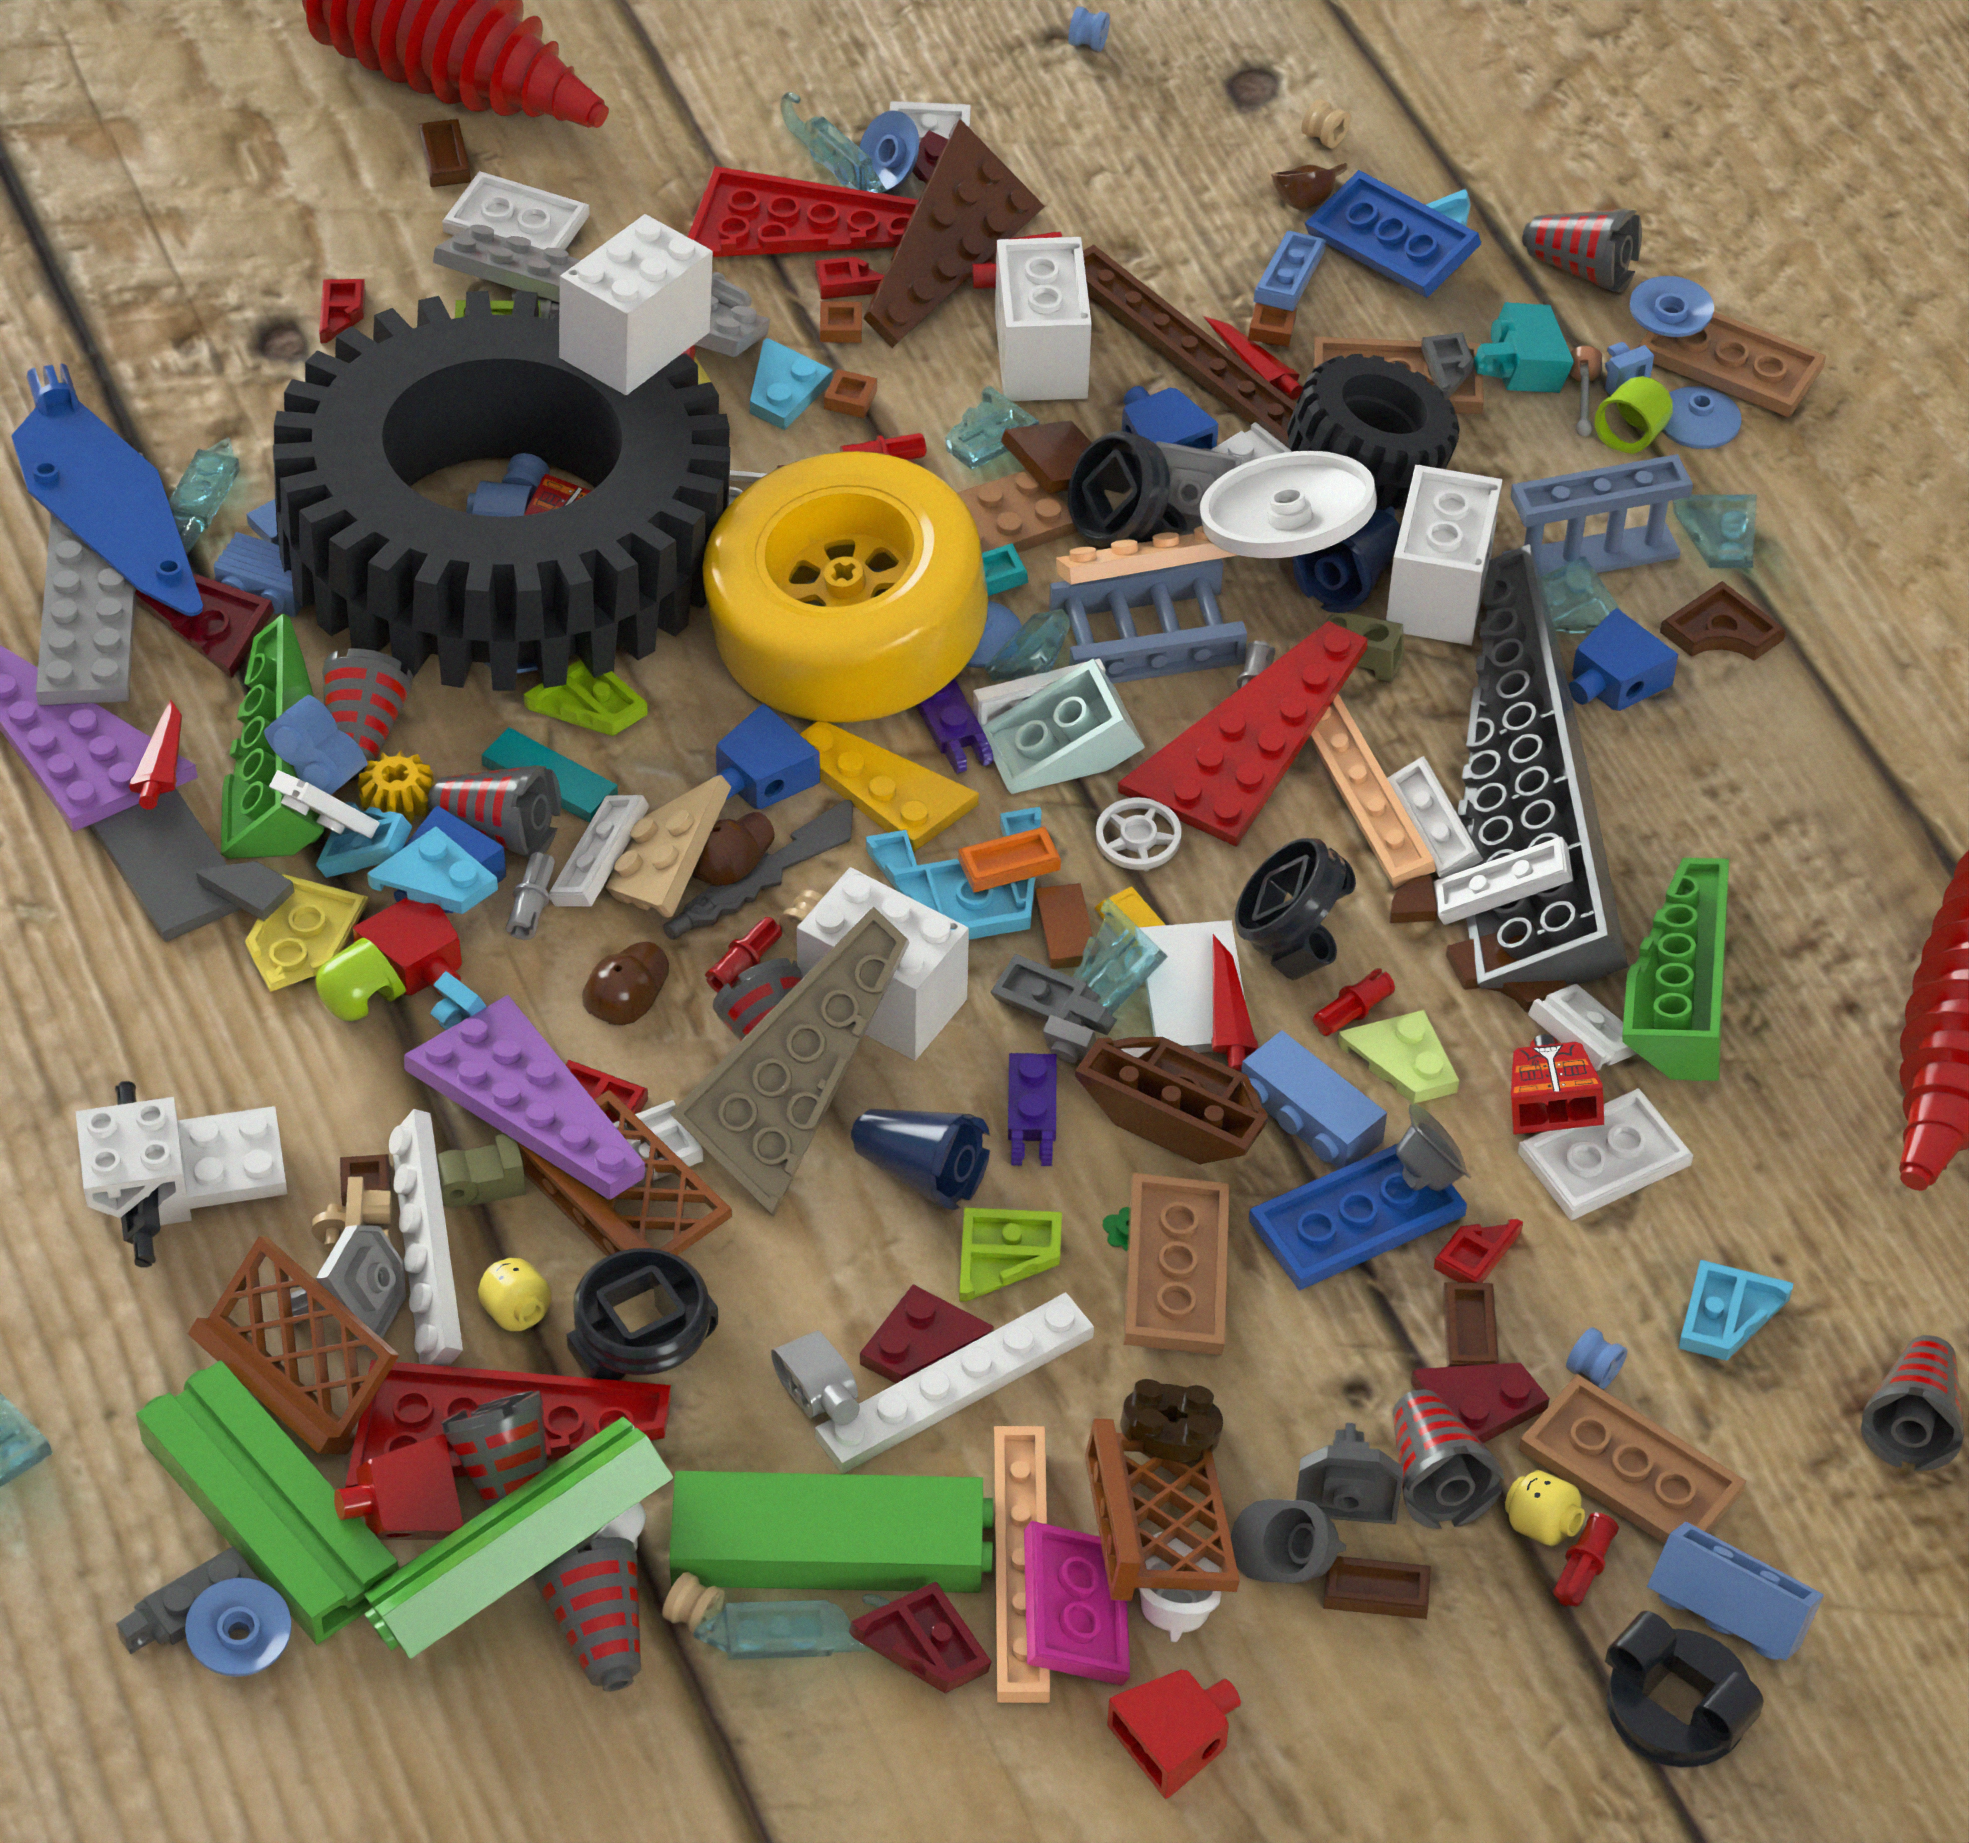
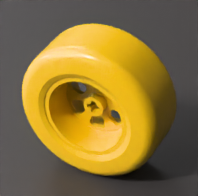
M835 452L807 457L775 469L748 486L726 508L709 536L704 553L703 585L716 645L725 666L739 685L754 698L771 708L794 717L816 722L854 723L884 718L905 711L932 697L949 684L970 661L984 633L988 613V593L980 537L976 523L965 502L948 483L929 470L901 458L872 452ZM869 567L884 569V571L874 572ZM818 576V578L816 579V581H815L814 583L805 584V583H807L808 581H810L811 579H813V578H815V577ZM888 589L882 594L874 597L875 593L878 590ZM817 600L825 607L807 604L806 602Z

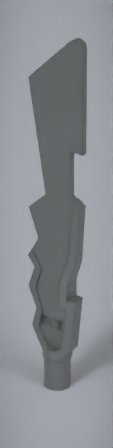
M844 800L791 833L790 838L795 841L774 854L765 852L755 868L738 882L729 885H719L716 888L711 885L686 904L684 910L678 916L663 925L665 934L668 938L674 940L696 927L714 925L721 916L737 913L745 902H755L760 890L781 885L782 870L849 842L851 839L853 802Z

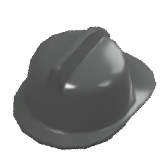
M1410 1104L1409 1115L1411 1125L1400 1140L1395 1151L1397 1157L1404 1165L1402 1176L1406 1183L1414 1191L1427 1186L1431 1190L1439 1192L1464 1175L1470 1179L1471 1176L1466 1170L1461 1151L1453 1138L1425 1109L1416 1104Z
M1266 1499L1256 1501L1241 1512L1234 1522L1230 1537L1237 1568L1248 1578L1262 1582L1300 1583L1320 1577L1332 1567L1337 1553L1346 1551V1544L1339 1540L1335 1524L1315 1503L1305 1500Z

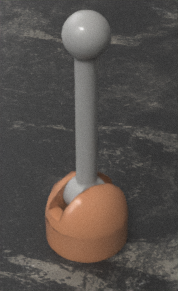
M1580 346L1570 352L1574 361L1570 374L1575 380L1581 382L1580 421L1576 425V431L1581 436H1588L1593 430V425L1589 421V381H1594L1601 373L1602 353L1597 348L1591 346Z

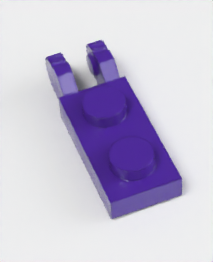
M955 678L932 697L916 705L941 754L945 753L956 774L967 770V758L962 749L967 746L972 747L976 758L982 766L993 763V753L987 737Z
M1009 1053L1008 1140H1011V1165L1022 1166V1161L1025 1159V1144L1023 1141H1041L1039 1144L1041 1166H1052L1053 1141H1056L1057 1054Z

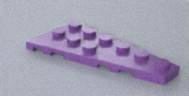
M0 645V731L72 831H78L139 804L138 801L141 793L131 792L129 785L151 741V737L96 703L38 705L36 695L38 668ZM179 754L176 769L177 783L175 787L198 778L196 765Z

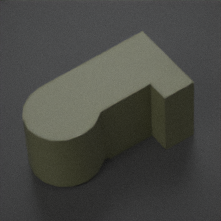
M1331 614L1325 623L1330 621L1367 638V650L1356 666L1375 670V679L1392 682L1404 657L1403 624L1356 614Z
M506 1134L495 1136L496 1144L467 1151L448 1150L438 1154L436 1157L443 1206H472L526 1195L523 1163L517 1141Z

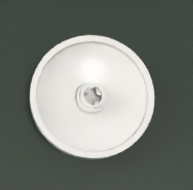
M1294 451L1255 459L1225 473L1206 490L1200 503V513L1206 536L1219 548L1246 557L1283 558L1315 552L1335 545L1355 534L1372 517L1377 505V496L1373 476L1360 462L1331 452Z

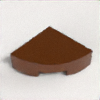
M1431 875L1412 879L1398 889L1391 903L1390 923L1436 921L1437 906Z

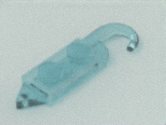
M787 92L782 96L780 103L781 113L786 126L791 133L809 147L810 153L816 162L822 163L837 177L841 184L847 185L851 189L876 193L886 191L883 183L872 168V158L826 118L815 116L804 123L797 116L793 108L792 102L800 103L801 101L800 96L796 93Z
M229 437L207 450H197L168 501L178 532L181 533L180 538L186 555L193 549L203 529H207L240 471L239 460L234 457Z
M865 1594L862 1597V1601L865 1604L873 1605L877 1608L891 1603L888 1599L876 1594ZM829 1600L726 1603L724 1611L697 1626L693 1633L695 1638L727 1652L728 1660L828 1657L832 1653L874 1651L851 1636L849 1633L851 1625L845 1612L836 1604L829 1603Z

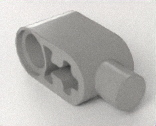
M819 1330L771 1350L772 1362L782 1385L808 1417L812 1418L826 1412L838 1425H847L855 1420L859 1414L860 1406L855 1400L858 1397V1389L854 1376L846 1361Z

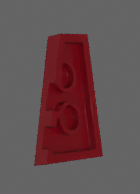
M194 573L192 574L203 603V611L196 616H187L139 590L135 591V597L140 606L231 678L234 677L252 648L254 637L263 630L274 612L271 600Z

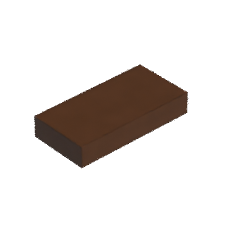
M459 119L418 124L430 187L471 182Z
M1444 1282L1442 1293L1447 1367L1499 1364L1493 1283Z
M1337 1556L1332 1567L1326 1572L1323 1609L1427 1619L1431 1566Z

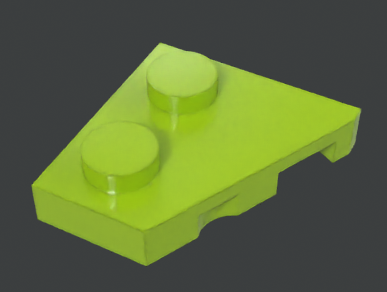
M581 659L568 666L566 685L544 688L543 683L523 694L524 706L530 711L610 736L618 734L648 715L647 702L616 674L610 671L602 676L593 678Z
M964 1207L959 1301H970L1060 1265L1062 1212Z

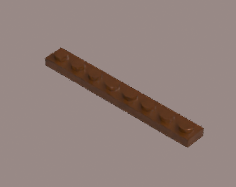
M1092 245L1083 250L1087 291L1092 299L1251 425L1256 422L1290 449L1287 427L1296 406L1294 401L1098 247Z

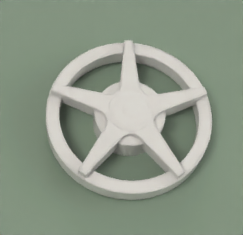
M1127 798L1113 803L1102 812L1096 825V842L1101 854L1112 863L1127 869L1149 871V869L1166 863L1176 854L1181 843V825L1178 817L1169 807L1148 798ZM1139 808L1148 810L1145 816L1134 815L1124 819L1117 815V813L1128 809ZM1156 813L1162 815L1171 824L1174 835L1157 832V826L1153 821ZM1110 821L1120 830V837L1107 844L1103 836V829L1106 823ZM1154 845H1170L1159 855L1148 858L1147 850L1151 849ZM1128 849L1137 852L1139 859L1122 856L1117 851Z

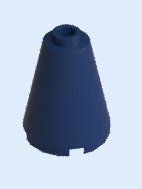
M1374 512L1369 521L1347 539L1315 552L1293 556L1294 577L1301 591L1308 599L1314 596L1323 603L1320 608L1327 612L1346 613L1355 610L1367 599L1395 554L1401 528L1398 521L1386 512Z
M869 1109L855 1120L851 1130V1139L857 1154L936 1205L951 1210L960 1208L956 1203L961 1198L970 1200L976 1193L984 1177L990 1154L989 1149L982 1147V1134L990 1136L989 1127L984 1119L972 1114Z

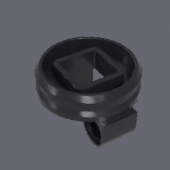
M1114 431L1096 439L1081 454L1075 464L1069 482L1068 507L1074 527L1085 541L1094 546L1109 549L1111 548V543L1115 541L1135 540L1137 543L1153 541V536L1156 534L1172 532L1180 536L1187 529L1184 516L1176 507L1168 503L1170 491L1169 468L1164 454L1153 441L1128 432ZM1132 488L1129 496L1113 511L1105 490L1126 494Z
M1301 838L1287 843L1270 855L1245 885L1235 910V924L1238 935L1244 940L1250 941L1251 946L1259 953L1272 956L1270 964L1291 980H1297L1333 963L1337 956V946L1332 934L1320 923L1330 912L1336 900L1354 891L1356 878L1352 867L1332 848L1327 849L1326 844L1320 839ZM1289 893L1293 898L1284 902L1286 895Z
M633 1248L619 1251L598 1261L580 1280L573 1300L575 1330L566 1334L567 1347L587 1378L620 1381L626 1374L652 1375L665 1372L688 1360L696 1353L704 1340L714 1332L718 1325V1307L708 1294L702 1276L683 1258L673 1253L653 1248ZM650 1289H654L655 1307L663 1318L634 1332H629L613 1307Z
M1642 1611L1607 1649L1605 1663L1613 1668L1607 1692V1707L1612 1724L1620 1737L1633 1750L1654 1762L1673 1767H1698L1715 1762L1736 1747L1745 1732L1761 1714L1764 1703L1763 1696L1758 1687L1750 1680L1745 1667L1729 1648L1710 1636L1686 1629H1672L1659 1615L1650 1611ZM1669 1672L1675 1673L1706 1695L1695 1707L1690 1725H1686L1648 1698Z

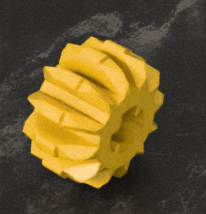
M402 750L392 757L382 752L379 762L367 761L368 765L364 769L365 772L360 773L358 779L360 804L364 811L369 807L381 809L383 813L389 811L400 813L411 825L415 818L414 815L427 816L429 809L428 794L431 787L435 785L434 775L430 765L423 764L419 754L406 758Z

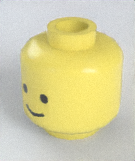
M507 1258L492 1264L485 1271L478 1288V1299L483 1308L500 1327L508 1331H523L533 1327L545 1316L552 1300L551 1288L546 1280L529 1262L521 1258Z
M1539 1470L1528 1474L1526 1477H1519L1510 1487L1505 1501V1510L1509 1513V1521L1513 1529L1549 1546L1562 1543L1568 1536H1575L1582 1527L1585 1518V1511L1581 1508V1495L1578 1488Z

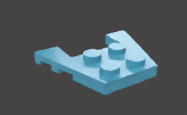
M1035 807L1000 813V828L1003 837L1040 828L1041 808ZM907 830L866 837L868 855L898 892L968 927L969 940L1030 929L1036 877L973 893L958 859L917 865Z

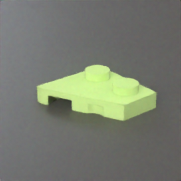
M1424 1010L1339 1031L1338 1044L1344 1052L1348 1053L1350 1050H1354L1369 1062V1071L1381 1080L1392 1083L1396 1091L1413 1104L1458 1092L1459 1079Z

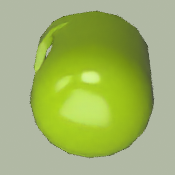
M1645 376L1630 378L1599 405L1595 413L1594 423L1598 437L1609 448L1629 454L1638 453L1649 446L1667 426L1673 414V401L1668 390L1655 379ZM1616 403L1621 416L1628 424L1645 432L1639 441L1635 443L1624 442L1610 430L1605 419V409L1608 404Z
M363 937L326 961L319 968L316 975V989L321 1001L334 1016L343 1021H358L367 1016L368 999L376 991L390 1002L406 992L405 986L383 953L370 940Z

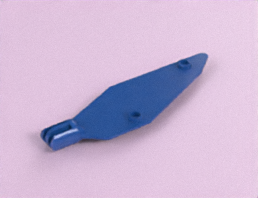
M60 364L61 383L58 382L53 365L43 366L45 384L43 388L41 387L36 368L28 370L26 377L35 403V409L11 435L28 493L137 590L187 616L200 614L203 611V603L158 469L78 400L67 365Z

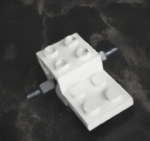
M123 1081L118 1083L119 1086H115L117 1105L75 1111L83 1188L87 1206L121 1218L123 1240L133 1244L134 1263L138 1267L147 1268L152 1266V1263L155 1264L156 1257L154 1255L153 1237L159 1233L160 1225L192 1221L190 1209L288 1194L275 1106L178 1120L174 1097L137 1102L136 1085L130 1081Z

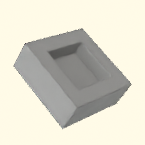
M1053 1015L1049 1016L1043 1030L1047 1047L1051 1049L1050 1052L1057 1054L1059 1059L1071 1063H1076L1077 1059L1083 1060L1097 1041L1094 1030Z

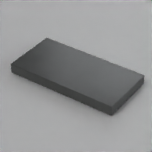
M176 787L173 791L160 794L157 806L154 809L147 810L137 804L89 825L164 942L242 909L198 884L196 873L201 868L224 866L227 864Z

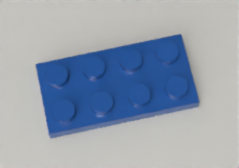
M1360 170L1305 222L1307 232L1311 236L1323 238L1326 240V244L1425 298H1428L1481 245L1478 232Z
M1395 1144L1251 1208L1249 1222L1300 1291L1466 1216L1467 1203L1452 1184L1439 1192L1431 1190L1427 1186L1414 1191L1403 1179L1402 1171L1404 1165L1396 1155L1395 1151L1398 1144Z

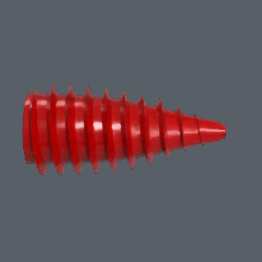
M302 0L309 32L317 42L328 46L333 45L337 52L346 58H358L359 62L366 69L383 71L385 76L392 82H408L410 87L420 94L435 93L436 97L446 104H456L462 101L467 109L474 112L492 108L500 116H509L523 109L524 113L529 117L547 114L554 116L559 121L567 120L587 128H599L607 119L609 108L605 105L604 100L574 74L573 66L567 67L559 59L558 43L550 41L545 45L542 42L543 24L541 18L531 16L522 21L524 14L522 0Z
M1969 851L1957 863L1954 879L1945 890L1942 907L1938 910L1933 920L1931 936L1926 940L1922 949L1921 964L1915 971L1912 981L1913 994L1906 1003L1904 1014L1906 1027L1900 1036V1050L1903 1062L1900 1066L1899 1078L1902 1088L1906 1093L1902 1107L1908 1125L1903 1132L1904 1147L1899 1171L1901 1173V1182L1917 1191L1926 1190L1928 1186L1933 1185L1942 1171L1947 1169V1165L1959 1151L1969 1148Z

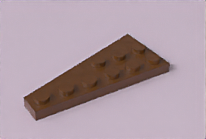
M960 118L950 131L949 139L935 163L936 167L920 195L904 230L905 233L900 244L892 255L886 274L880 281L863 317L891 348L897 345L972 275V264H984L996 253L997 240L1014 237L1045 207Z

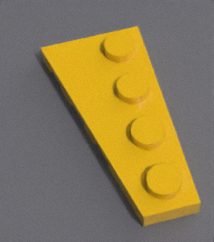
M817 721L799 734L820 752V780L846 800L852 801L853 806L888 833L907 830L913 852H916L979 805L978 792L828 722Z

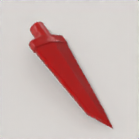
M1203 316L1212 329L1246 365L1274 387L1280 389L1290 399L1295 400L1300 396L1303 387L1297 382L1300 374L1294 369L1289 368L1254 341L1248 340L1247 336L1229 323Z
M171 699L129 785L131 792L141 793L138 801L139 805L147 810L154 809L157 806L159 795L175 790L177 783L176 769L182 714Z
M1213 934L1212 1051L1227 1055L1228 1067L1241 1072L1242 1061L1246 1059V1055H1251L1258 1049V1041L1254 1036L1233 955Z

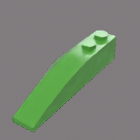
M282 614L253 639L244 682L251 690L246 695L243 703L240 704L237 720L244 723L241 739L237 738L232 741L229 756L236 759L233 774L230 773L225 776L222 787L221 855L228 859L294 856L309 843L317 841L324 832V826L316 822L320 814L309 809L305 816L281 803L285 795L269 787L277 770L297 779L299 778L295 772L294 765L284 761L271 748L265 737L264 729L305 696L311 695L314 697L304 657L291 619L287 615Z
M1682 858L1666 891V901L1662 909H1658L1654 916L1653 928L1649 936L1644 937L1636 964H1631L1627 973L1622 1042L1672 1080L1719 1081L1729 859Z

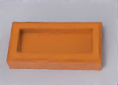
M1045 826L958 849L959 863L973 893L1061 870V858Z

